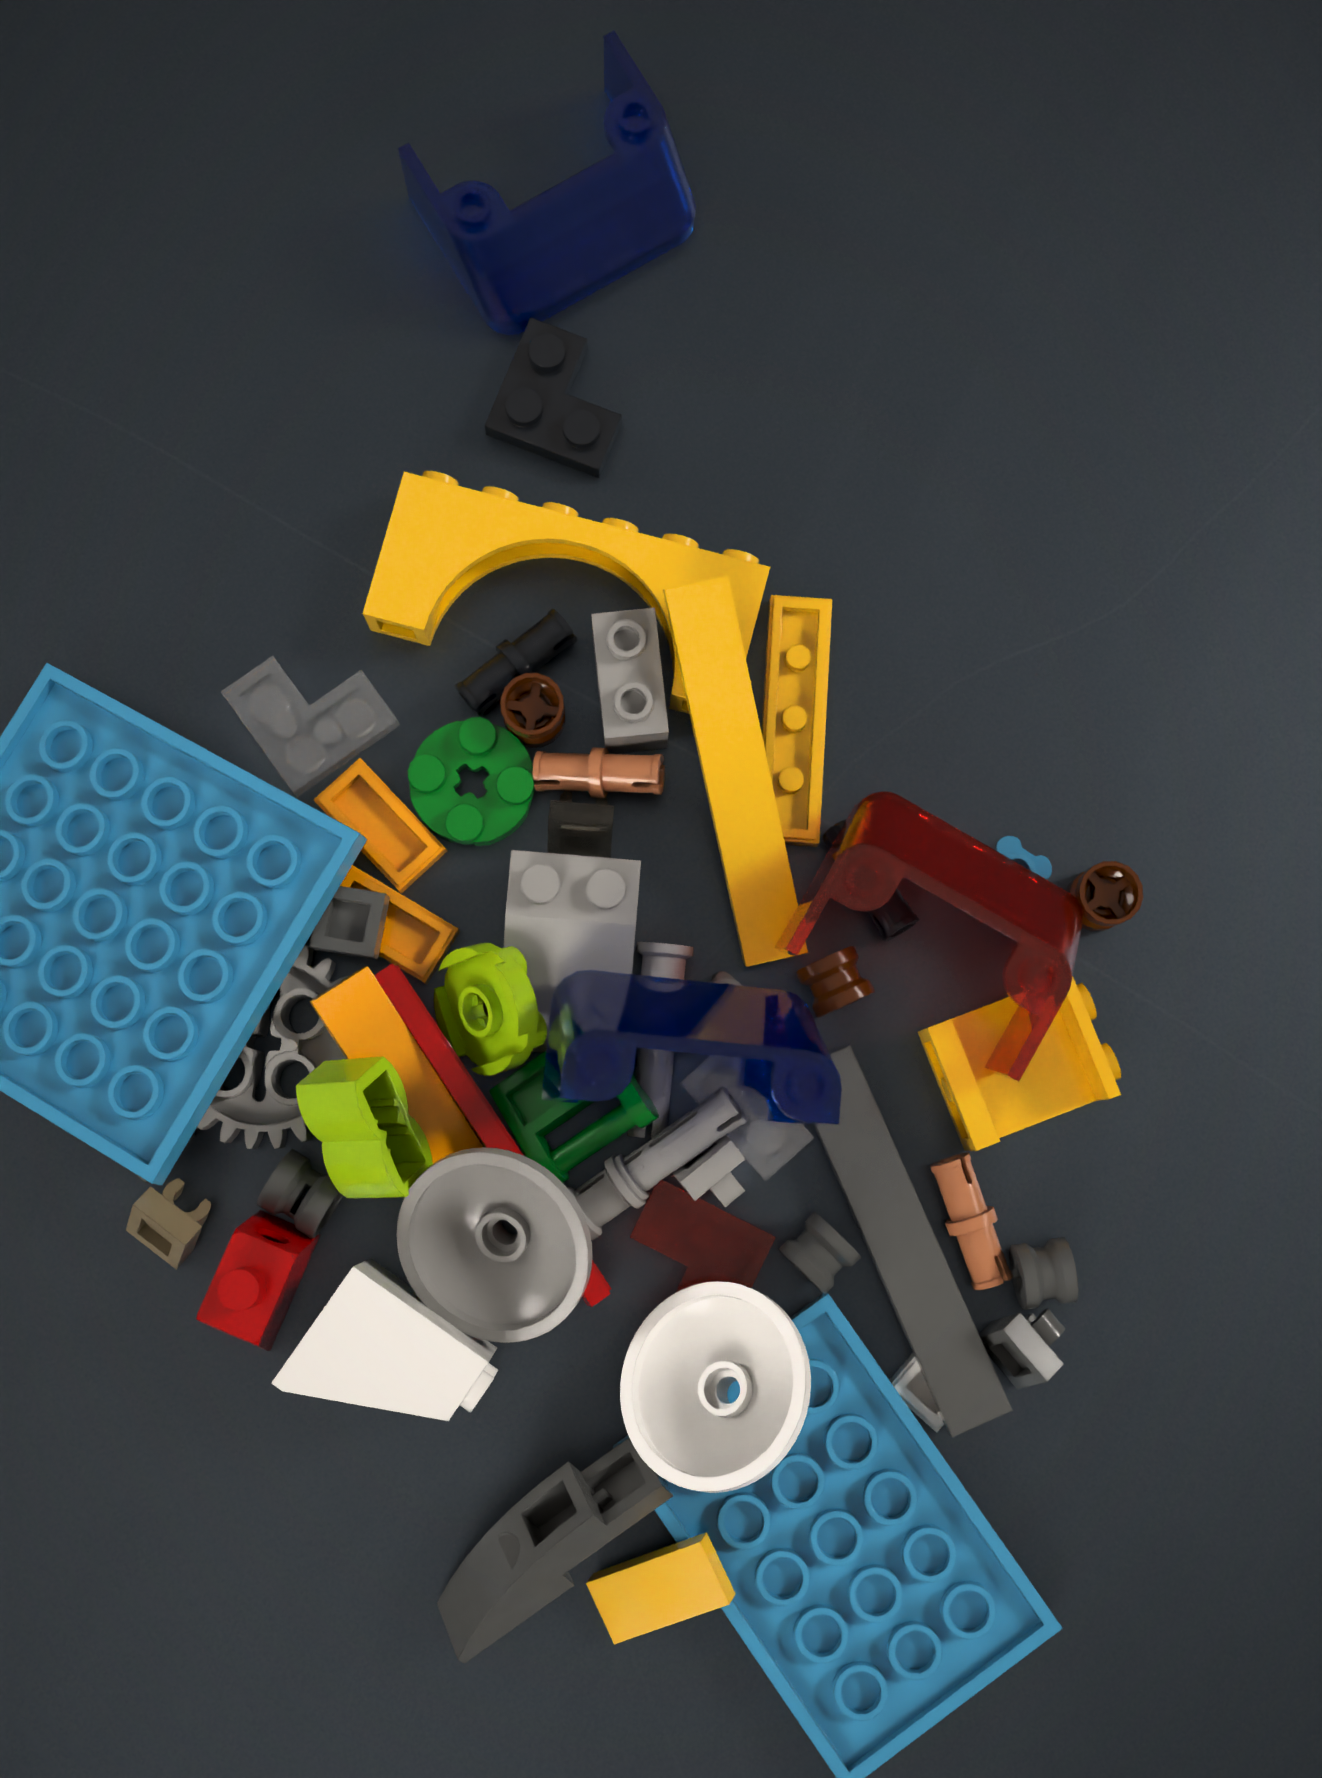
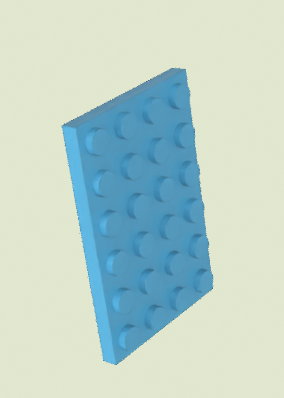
M827 1293L826 1295L821 1294L790 1317L806 1347L811 1372V1392L803 1427L787 1455L761 1479L733 1491L719 1493L699 1492L679 1487L666 1480L673 1497L656 1508L655 1512L676 1543L705 1532L708 1533L736 1593L731 1603L721 1607V1609L835 1777L865 1778L1063 1628L834 1300ZM738 1381L733 1382L728 1388L727 1397L730 1403H733L739 1397L740 1385ZM625 1436L619 1442L614 1444L613 1449L619 1444H621L623 1441L628 1439L629 1436Z

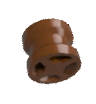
M854 945L830 954L796 971L800 983L810 987L815 998L812 1009L816 1018L832 1013L875 992L870 980L860 976L856 967L859 956Z

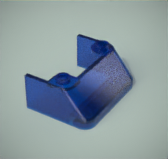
M615 31L603 36L604 91L611 101L604 116V132L615 153L509 211L499 193L492 186L480 181H465L440 194L411 145L407 143L398 148L410 201L482 318L496 332L506 335L524 332L530 317L539 321L548 319L682 244L690 237L694 229L696 204L666 113Z

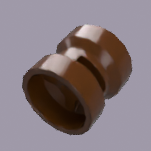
M524 673L513 678L504 688L500 699L501 714L506 729L514 734L524 746L529 748H541L553 743L561 735L566 723L564 698L559 686L548 676L539 673Z
M1103 861L1080 873L1069 883L1065 893V908L1070 918L1079 927L1089 931H1105L1131 919L1138 912L1143 900V885L1138 875L1129 866L1117 861ZM1094 889V891H1093V899L1091 900V893H1092V890Z

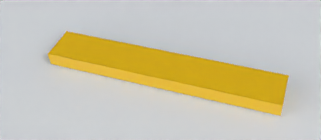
M725 575L663 589L743 963L746 967L808 953L729 577Z

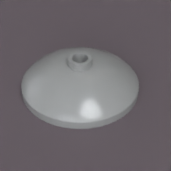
M485 1147L470 1148L449 1154L435 1162L418 1177L408 1190L409 1195L404 1198L399 1211L396 1233L397 1248L403 1271L412 1289L423 1304L464 1334L477 1339L500 1343L530 1340L558 1326L568 1317L580 1301L587 1287L592 1269L593 1255L590 1231L585 1216L574 1196L544 1166L530 1158L508 1150ZM501 1220L511 1223L516 1228L518 1234L507 1232L502 1226Z

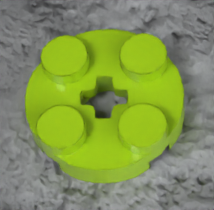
M478 943L456 949L442 960L439 970L448 969L445 974L444 986L434 988L433 1002L438 1027L458 1057L467 1055L473 1063L479 1065L470 1070L479 1075L491 1076L514 1069L522 1065L529 1058L533 1048L544 1044L547 1037L546 1022L538 1011L535 993L527 976L526 960L517 948L513 946L500 948L492 943ZM483 1003H485L487 1007L488 1016H486L484 1012Z

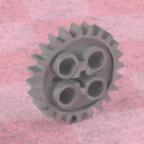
M305 945L279 988L280 999L277 1001L270 1032L272 1036L281 1039V1047L279 1051H269L266 1056V1094L264 1100L258 1102L254 1096L265 1059L264 1052L254 1049V1042L256 1037H266L269 1032L270 1005L239 1055L245 1066V1075L242 1082L232 1090H225L221 1086L197 1126L200 1130H208L217 1122H223L220 1131L221 1142L231 1143L238 1136L241 1129L244 1130L247 1149H258L265 1132H268L274 1149L285 1148L288 1129H292L301 1142L311 1140V1132L302 1118L297 1098H289L280 1086L282 1071L294 1062H302L307 1067L309 1073H311L324 1061L346 1058L320 1017L313 1029L305 1033H297L290 1024L289 1014L296 1002L307 998L314 999L348 976L331 982L330 978L335 970L336 963L330 958L324 959L315 968H312L314 949Z

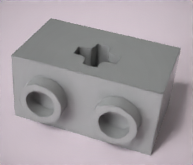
M655 607L591 614L604 747L608 749L609 754L667 748L669 728Z

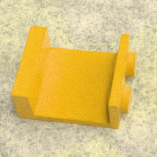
M1072 973L918 1031L964 1151H978L1001 1142L999 1139L1001 1137L1094 1101L1108 1100L1121 1095L1116 1080L1121 1079V1069L1118 1060L1107 1043L1100 1044L1091 1020L1097 1017L1094 1001L1083 983L1076 985Z

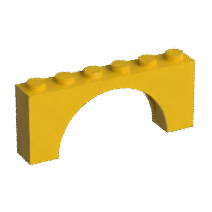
M424 471L422 476L408 472L403 473L362 613L370 631L430 646L443 616L454 601L473 583L501 567L519 561L538 558H561L584 562L611 573L631 587L647 603L649 608L655 607L656 618L664 631L672 659L673 686L669 709L689 714L663 589L728 575L745 657L747 658L770 570L769 566L758 564L759 559L754 555L735 549L724 550L722 554L698 548L699 544L695 540L679 534H664L662 538L638 532L639 529L634 524L617 518H605L602 523L578 517L579 514L576 510L560 503L545 502L542 507L519 502V498L515 494L498 487L486 486L483 487L482 492L458 486V481L453 477L436 471Z

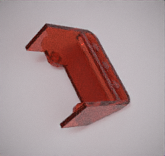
M883 791L864 797L854 806L777 942L775 949L787 955L797 956L829 898L854 911H872L882 907L891 899L903 877L1017 941L1004 965L1002 978L1007 995L1019 1006L987 1061L985 1068L995 1074L1019 1082L1071 987L1083 925V914L1078 901L1066 890L895 793Z

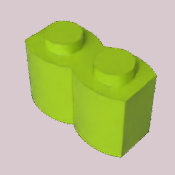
M385 1057L324 1061L296 1085L297 1102L302 1118L310 1132L322 1142V1153L327 1173L336 1189L344 1197H407L409 1195L408 1190L425 1170L433 1165L427 1138L419 1124L408 1114L407 1096L402 1080L394 1066Z

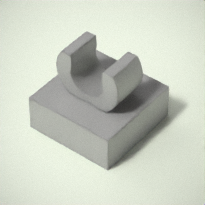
M724 1135L713 1143L712 1146L677 1171L672 1172V1174L694 1201L710 1190L722 1205L727 1207L745 1192L731 1171L746 1158L731 1139Z

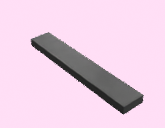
M851 1045L792 1070L790 1073L948 1434L951 1437H955L1013 1411Z

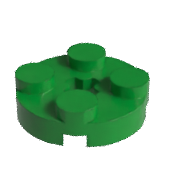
M471 717L465 721H455L434 731L420 745L415 758L410 762L408 768L410 798L418 816L436 836L452 843L485 846L507 838L527 818L535 793L533 764L524 745L504 727L492 724L488 719L482 717ZM469 768L471 771L477 772L483 769L489 774L483 781L487 792L482 797L476 798L471 792L460 796L455 791V788L461 783L459 774L463 770Z

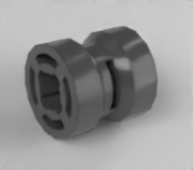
M291 1149L269 1177L259 1195L257 1205L272 1215L284 1213L294 1220L295 1229L314 1239L336 1210L343 1195L336 1189L328 1174L322 1175L312 1169L309 1158Z

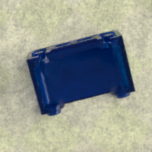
M597 970L577 971L565 977L555 988L551 1000L542 1100L578 1103V1100L593 1102L610 1100L621 1094L630 1083L634 1071L636 1048L741 1058L738 1086L751 1088L764 1098L768 1106V1122L839 1125L842 1093L840 1074L806 1002L794 993L785 990Z

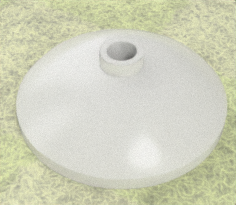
M722 1281L704 1282L689 1286L661 1302L646 1317L635 1333L625 1356L620 1381V1402L623 1421L628 1436L643 1461L668 1482L686 1489L707 1493L733 1491L748 1486L774 1469L790 1451L803 1427L811 1392V1372L806 1347L797 1327L788 1314L766 1295L741 1284ZM738 1381L740 1385L739 1397L736 1401L730 1403L727 1397L728 1388L733 1382Z

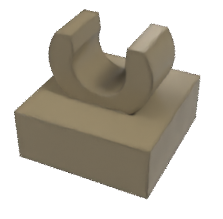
M180 1178L169 1182L162 1194L150 1186L132 1205L126 1227L128 1233L176 1270L194 1251L202 1225L205 1223L211 1208V1202L206 1198L191 1212H184L178 1208L174 1201L181 1195L185 1184Z

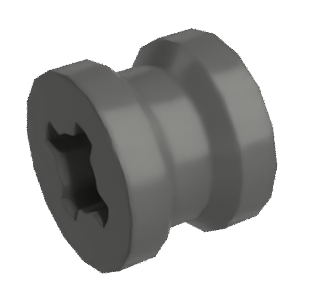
M815 1211L805 1220V1231L796 1240H786L778 1249L824 1295L834 1286L835 1274L842 1267L853 1266L861 1258L858 1252Z
M1065 1237L1049 1239L1045 1246L1032 1248L1026 1243L1010 1246L1009 1260L1010 1270L1013 1274L1012 1282L1016 1297L1023 1310L1038 1308L1043 1300L1056 1299L1062 1304L1077 1301L1079 1291L1077 1271L1072 1251Z

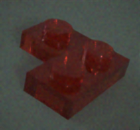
M661 1180L653 1187L630 1234V1238L687 1266L674 1293L695 1284L714 1281L732 1282L752 1288L776 1238L700 1198L694 1201L688 1192L664 1180Z

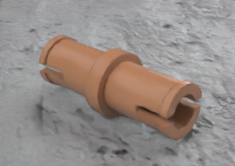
M598 747L592 748L590 754L537 751L533 760V780L538 781H535L534 788L536 791H589L592 798H605L608 792L653 793L654 795H661L665 782V765L660 764L664 763L663 754H609L607 748Z
M966 1152L939 1160L940 1162L931 1164L930 1169L935 1175L950 1218L944 1222L949 1236L957 1237L972 1280L971 1285L973 1289L984 1290L1004 1283L1003 1281L1011 1280L1013 1274L1008 1268L993 1223L998 1220L993 1206H986L970 1161V1153Z

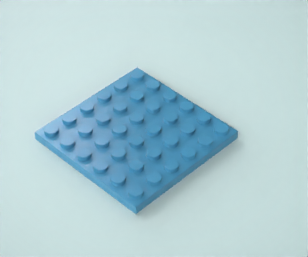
M46 663L0 736V1091L151 1184L163 1185L367 839L350 827Z

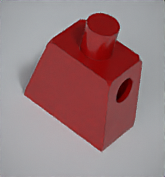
M259 1210L239 1225L232 1234L197 1313L196 1320L266 1351H270L321 1235L318 1234L314 1239H311L295 1229L294 1223L264 1210ZM264 1236L272 1237L274 1239L279 1240L282 1243L271 1241L265 1238Z

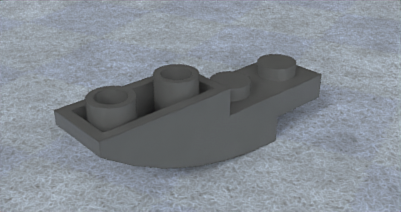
M630 1438L623 1441L581 1472L570 1462L564 1464L517 1502L466 1556L449 1580L437 1602L459 1661L465 1664L573 1587L574 1582L569 1570L673 1497L666 1480L655 1473L643 1461Z

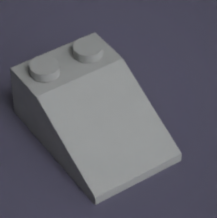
M511 850L504 947L513 946L523 954L527 963V976L535 993L538 1011L544 1017L547 1026V1037L544 1044L533 1048L532 1052H545L594 1018L602 1022L625 1060L641 870L640 860Z

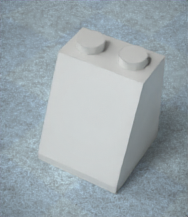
M370 1258L351 1268L274 1378L272 1384L283 1392L449 1421L459 1405L471 1413L493 1381L498 1369L492 1366L489 1361L497 1347L488 1341L468 1336L426 1307L411 1286Z

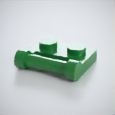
M594 1018L489 1090L525 1156L544 1166L562 1183L569 1179L568 1171L636 1125L642 1129L659 1118L656 1107L646 1092L639 1086L604 1025ZM612 1089L614 1090L621 1102L620 1105L556 1149H551L544 1136Z

